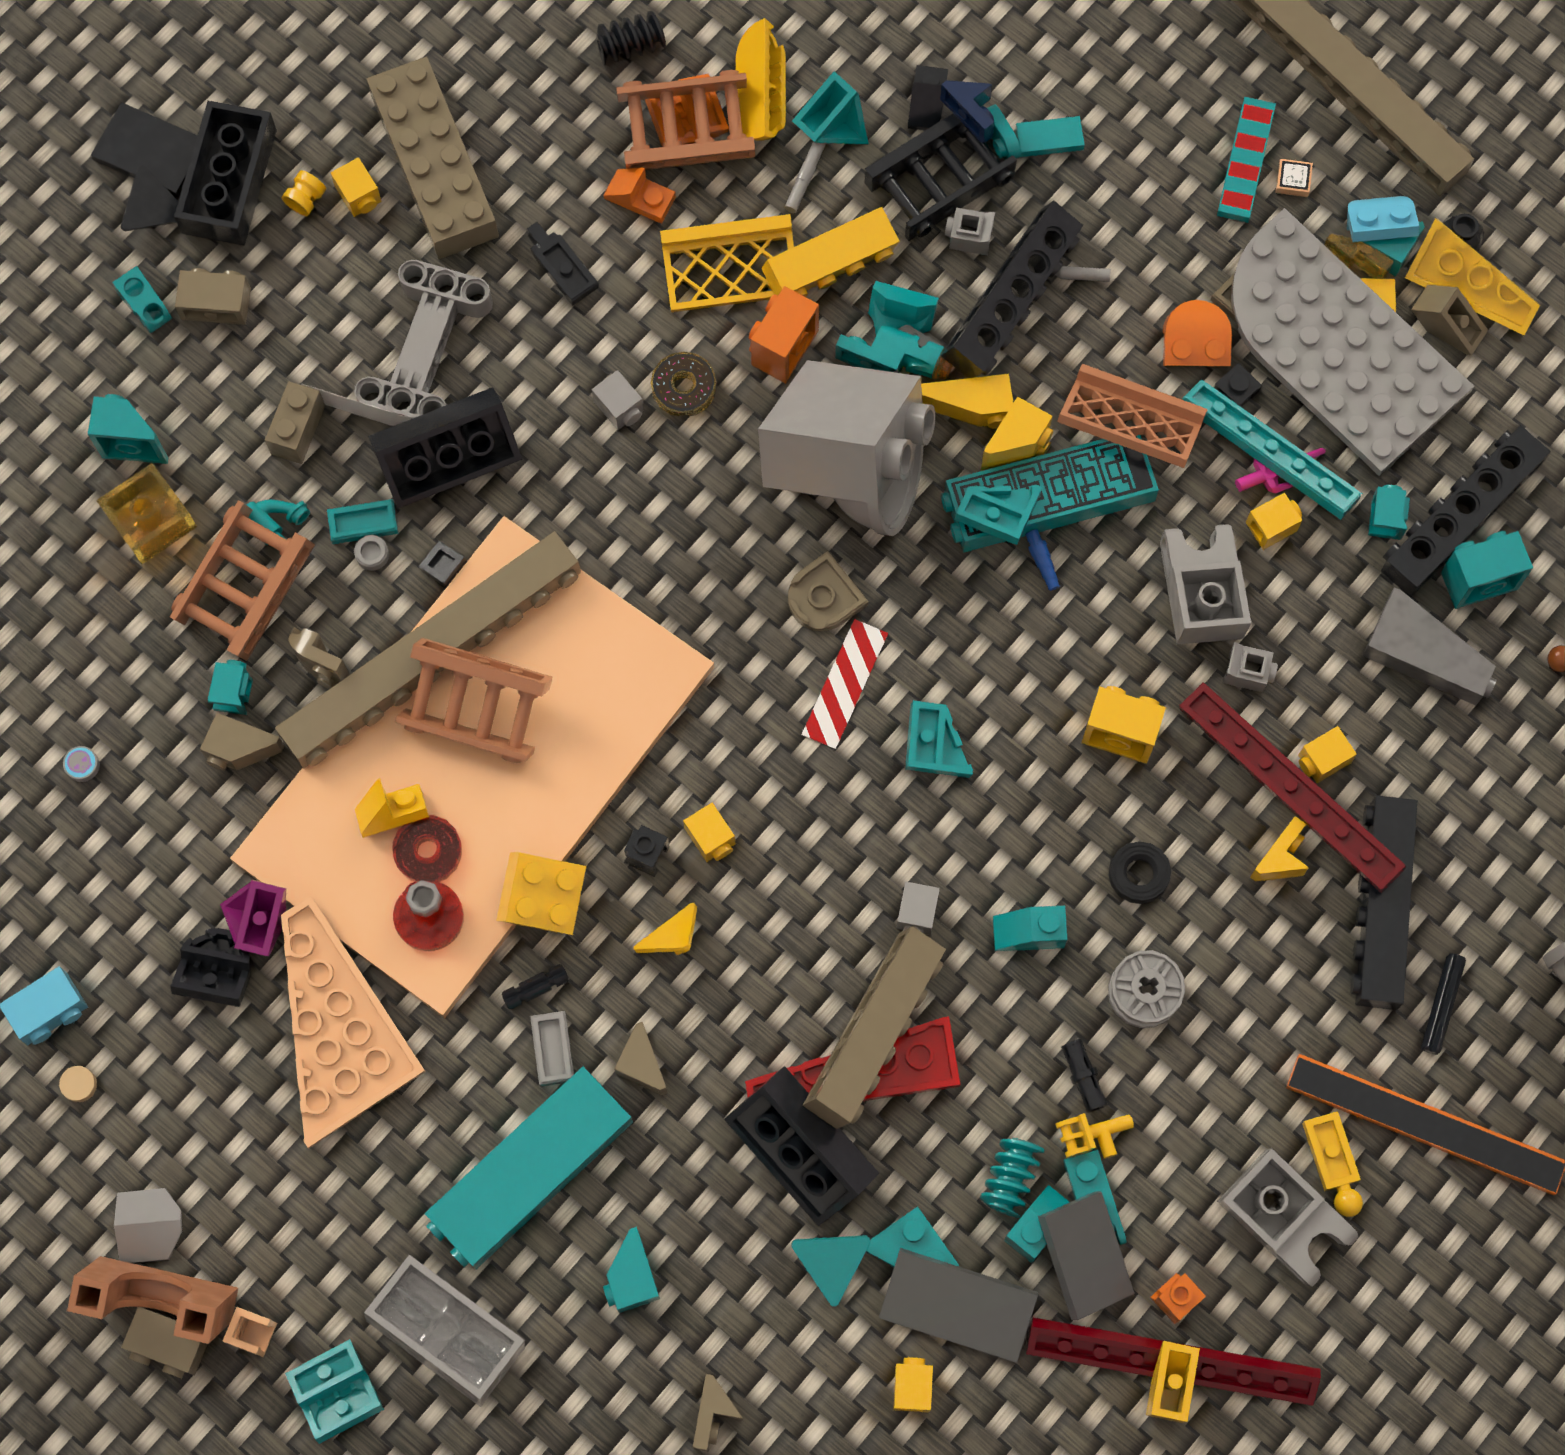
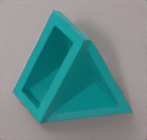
M834 71L792 122L815 143L869 144L859 93Z

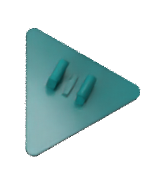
M867 1235L795 1239L792 1241L791 1247L830 1305L837 1306L870 1245V1238Z

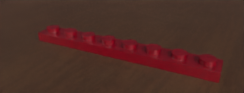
M1204 682L1179 705L1180 710L1300 820L1306 823L1311 830L1379 892L1382 893L1406 869V865Z
M1033 1317L1026 1354L1153 1377L1163 1340ZM1196 1347L1200 1348L1194 1385L1314 1405L1321 1379V1370L1319 1368Z

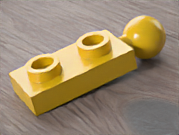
M1338 1111L1304 1121L1302 1125L1324 1191L1336 1188L1337 1194L1334 1198L1336 1211L1344 1217L1356 1216L1363 1207V1200L1356 1190L1351 1189L1350 1184L1361 1179Z

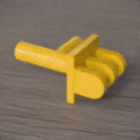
M1083 1113L1077 1117L1055 1124L1057 1129H1061L1063 1137L1060 1140L1062 1144H1066L1068 1150L1065 1152L1066 1158L1088 1153L1096 1148L1095 1138L1098 1140L1103 1158L1113 1157L1117 1155L1111 1134L1134 1127L1133 1119L1129 1114L1089 1125L1086 1115Z

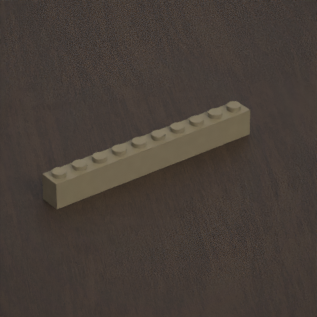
M1232 0L1440 197L1468 173L1475 159L1471 156L1469 149L1462 143H1457L1448 134L1443 124L1434 121L1426 114L1423 106L1418 101L1410 99L1402 91L1397 81L1388 78L1379 70L1377 63L1372 58L1363 55L1356 48L1352 39L1342 35L1326 15L1320 14L1310 5L1309 0Z
M555 531L276 726L277 733L303 769L309 764L310 766L319 764L326 758L329 750L336 745L343 746L355 737V732L360 728L377 723L384 716V711L393 705L400 706L412 696L411 692L417 689L422 665L419 664L420 660L410 658L413 644L421 638H425L465 651H471L476 646L483 647L495 638V633L503 627L509 628L517 624L523 618V613L533 606L538 608L544 605L550 599V594L560 587L564 589L572 585L578 579V574L581 573L579 561ZM440 667L436 669L433 682L439 678L440 672L445 668Z

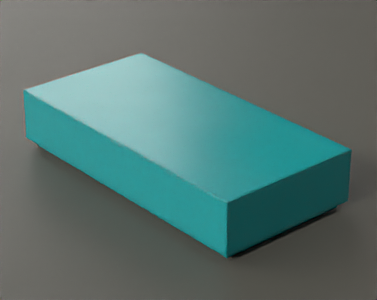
M1080 116L1016 123L1015 130L1021 147V157L1084 150L1085 144Z
M393 499L327 509L332 544L358 541L368 535L383 537L399 534Z

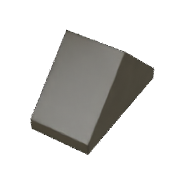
M643 1022L637 1023L615 1066V1073L617 1076L659 1095L667 1094V1088Z

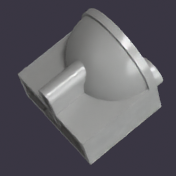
M807 360L758 428L763 487L834 498L837 505L846 515L857 523L873 529L877 534L894 536L899 533L910 515L917 494L922 469L923 446L928 445L931 441L935 427L934 406L922 403L921 376Z

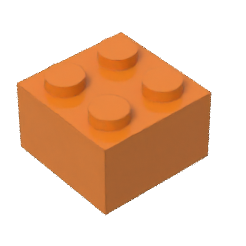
M784 286L779 295L774 294L770 298L765 309L767 312L762 322H755L748 338L751 339L749 351L751 352L752 366L786 384L819 331V304Z

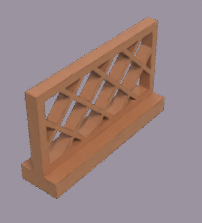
M1082 364L1057 422L1185 468L1207 409ZM1101 409L1104 414L1095 415L1092 410ZM1081 412L1084 417L1081 418L1070 413ZM1132 420L1136 426L1127 427L1123 421ZM1112 423L1116 429L1105 427L1103 424ZM1164 432L1167 437L1159 439L1155 433ZM1144 435L1147 441L1138 439L1136 436ZM1175 446L1181 454L1171 451L1167 447Z

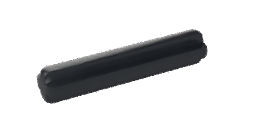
M1449 953L1443 966L1421 1049L1430 1054L1438 1055L1444 1043L1466 963V958L1458 954Z

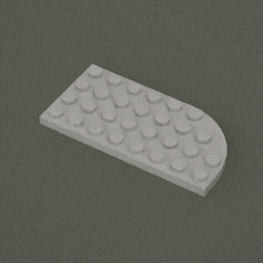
M1285 208L1262 227L1245 247L1235 270L1231 291L1232 309H1234L1238 324V332L1245 345L1267 370L1378 476L1473 390L1474 385Z

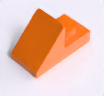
M640 167L617 169L603 198L662 224L676 198V193L669 188L646 179L645 168Z

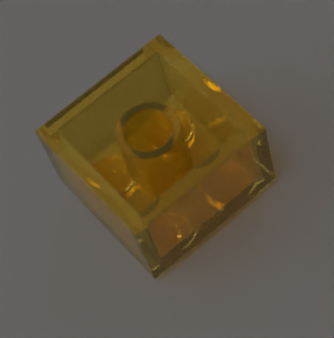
M153 463L96 500L141 565L197 528L188 510Z

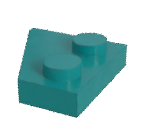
M918 1206L873 1237L866 1251L867 1254L879 1258L890 1264L893 1268L900 1248L959 1266Z

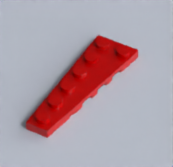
M949 1016L908 1028L904 1035L898 1036L893 1045L896 1048L894 1056L888 1064L882 1065L877 1074L880 1077L878 1085L871 1094H866L863 1101L960 1087ZM830 1055L809 1060L801 1065L791 1066L787 1069L809 1093ZM778 1071L745 1081L747 1097Z

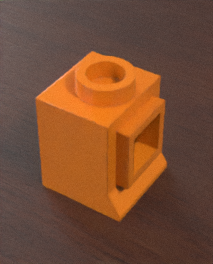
M1176 1273L1150 1298L1176 1324L1206 1296L1186 1273L1182 1276Z

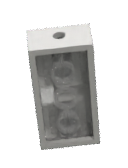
M411 1255L405 1259L364 1312L366 1322L480 1407L525 1349L524 1339Z

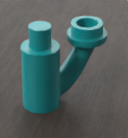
M271 499L262 500L257 503L252 501L246 504L253 509L248 517L249 519L285 538L281 534L283 528L268 515L269 513L287 514L286 520L295 525L302 524L310 515V510L304 501L294 504Z

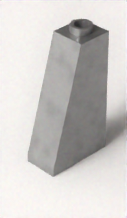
M1395 587L1393 588L1363 656L1475 706L1483 696L1489 698L1496 683V679L1491 677L1496 666L1403 591Z

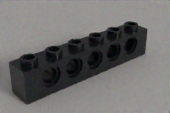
M1054 200L1042 208L940 356L967 378H975L980 374L986 376L997 363V360L994 358L999 350L1003 351L1014 338V335L1011 333L1016 325L1020 326L1029 316L1031 311L1028 307L1031 302H1036L1046 291L1047 286L1044 283L1047 278H1052L1061 269L1063 262L1060 259L1064 253H1070L1079 242L1080 238L1077 237V234L1083 227V224ZM1045 239L1050 243L1051 248L1046 245ZM1028 263L1033 266L1035 273L1030 270ZM1011 287L1017 291L1018 297L1014 295ZM995 311L1000 314L1002 322L996 318ZM978 336L984 340L985 346L979 342Z
M1521 425L1513 433L1507 430L1494 444L1497 449L1490 456L1485 452L1472 466L1475 471L1469 478L1462 475L1450 488L1453 494L1446 501L1442 497L1439 498L1428 510L1431 516L1424 523L1420 520L1415 522L1405 534L1408 539L1401 546L1396 542L1383 556L1386 562L1381 572L1410 598L1448 561L1455 551V547L1466 542L1545 462L1551 451ZM1501 460L1510 461L1514 465V469L1504 467ZM1478 483H1488L1492 491L1481 489ZM1462 504L1467 506L1470 514L1461 513L1456 505ZM1434 527L1444 528L1448 536H1439L1434 531ZM1411 550H1421L1425 554L1426 559L1414 557Z

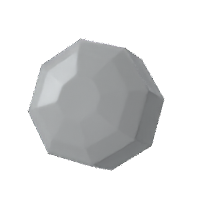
M424 880L411 885L406 896V901L413 914L424 917L437 912L442 900L436 885Z

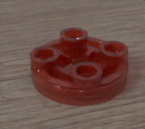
M427 881L436 885L442 900L437 912L424 917L413 914L406 901L409 887L417 882L410 883L398 897L394 906L393 921L397 933L407 945L417 950L435 951L448 946L457 938L464 922V911L458 895L443 883Z

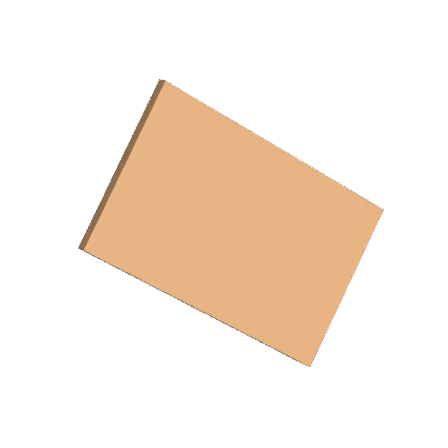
M503 516L414 629L540 541ZM582 570L578 574V579L572 585L564 589L560 587L550 594V599L544 605L538 608L533 606L523 613V618L517 624L509 628L505 626L496 632L495 638L483 647L476 646L469 651L553 677L550 690L542 697L538 696V698L533 700L523 744L533 746L535 750L534 754L526 762H509L504 760L501 754L429 732L413 733L404 729L405 725L395 723V719L405 708L412 710L416 690L411 692L412 696L405 703L400 706L393 705L384 711V716L377 723L371 726H363L355 732L356 735L350 742L343 746L336 745L329 750L326 758L315 766H310L309 764L304 769L302 768L230 858L234 864L257 881L286 888V902L293 907L311 896L344 945L443 1018H446L516 926V924L496 921L510 852H521L565 862L714 669V662ZM445 668L440 672L439 678L432 683L425 712L426 715L445 719L455 675L452 674L453 670ZM476 677L468 679L458 724L477 730L488 686L485 684V680ZM506 686L504 689H501L490 734L510 739L520 699L518 690ZM380 778L386 794L420 784L429 817L363 838L355 808L375 781ZM422 820H435L447 825L456 834L460 844V855L455 867L446 876L431 882L436 885L442 900L437 912L424 917L413 914L406 901L409 887L418 881L409 878L399 867L396 858V847L403 832L412 824ZM445 832L449 836L453 844L452 837L447 832ZM422 839L415 846V857L423 864H432L439 859L441 846L435 839ZM403 862V865H404L405 869H406L408 872L412 873L410 870L407 869V867L405 866V864H404V862Z

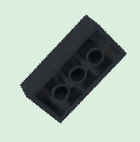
M207 100L174 216L182 234L245 246L277 132L271 112Z
M493 387L368 436L397 509L523 460L503 405Z

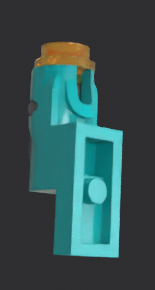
M882 325L872 346L867 345L866 341L859 337H847L842 334L836 343L835 358L855 367L888 372L898 370L899 373L904 367L906 372L927 376L936 381L939 378L946 381L953 367L940 356L945 349L941 343L924 335L910 325H904L899 329Z

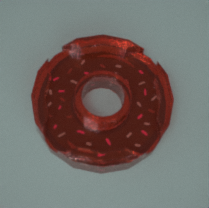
M429 815L427 818L405 824L397 831L392 846L393 858L398 870L408 880L416 883L424 880L436 884L447 879L457 869L462 857V843L456 829L447 820L435 815ZM425 841H431L437 845L435 854L429 858H423L418 855V848Z

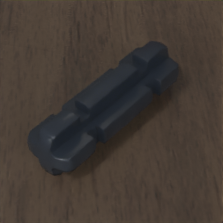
M558 964L548 969L549 972L546 974L543 971L519 983L517 988L513 986L504 990L502 998L507 1008L514 1009L522 1005L521 1001L525 999L528 1002L551 991V987L554 985L559 987L567 983L569 977L562 964Z

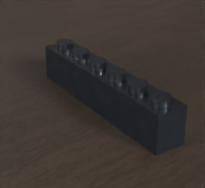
M1376 795L1370 805H1365L1363 826H1368V831L1406 865V869L1382 893L1361 874L1359 875L1358 892L1363 893V904L1357 907L1355 924L1361 927L1360 940H1355L1353 948V960L1358 961V972L1352 975L1350 987L1351 995H1356L1355 1005L1398 1010L1404 1004L1418 800Z

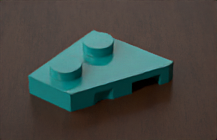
M1031 485V489L1011 490V486H997L995 488L968 486L954 520L1017 545L1041 494L1042 487Z
M914 700L910 704L905 770L970 778L973 775L971 764L968 765L961 746L963 744L960 736L952 726L953 719L947 705Z

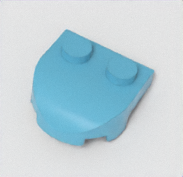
M1396 196L1354 200L1348 204L1347 230H1350L1352 242L1419 236V222L1415 206L1408 197Z

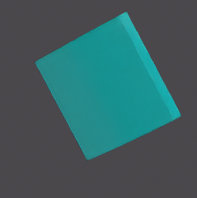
M350 1339L285 1373L296 1401L302 1408L313 1436L319 1444L384 1410L374 1385Z

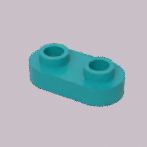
M996 104L987 107L994 117L995 123L992 140L997 156L1000 159L1004 157L1005 160L1012 155L1016 159L1020 158L1022 153L1019 141L1000 108Z

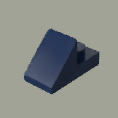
M946 80L941 85L940 100L984 144L993 137L995 123L991 112L983 106L991 99L992 84Z

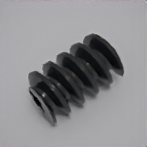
M653 11L647 12L646 21L641 14H636L634 25L628 17H624L622 19V28L616 20L610 22L609 31L604 24H598L596 39L603 65H606L607 55H611L615 63L619 62V52H623L627 59H631V50L635 48L640 56H643L644 45H647L651 52L654 53L656 51V42H660L664 50H666L663 28Z

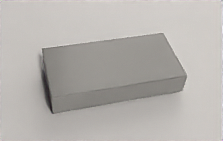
M560 1011L530 1016L540 1087L565 1083L574 1075L566 1012Z

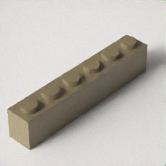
M914 926L898 934L802 1106L836 1129L849 1123L854 1124L859 1119L864 1110V1106L861 1105L866 1094H871L880 1081V1077L877 1075L882 1065L888 1064L896 1052V1048L893 1046L898 1036L904 1035L912 1023V1019L909 1018L911 1012L924 1001L928 993L925 989L927 983L938 975L943 966V962L940 960L946 951L944 947Z

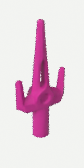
M1320 448L1306 454L1314 459L1324 454L1326 450L1325 448ZM1255 458L1253 466L1256 471L1235 480V485L1239 492L1261 483L1264 484L1269 492L1275 494L1294 487L1288 482L1278 484L1280 476Z

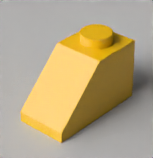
M1167 1341L1162 1342L1151 1381L1146 1416L1180 1423L1188 1422L1200 1348Z

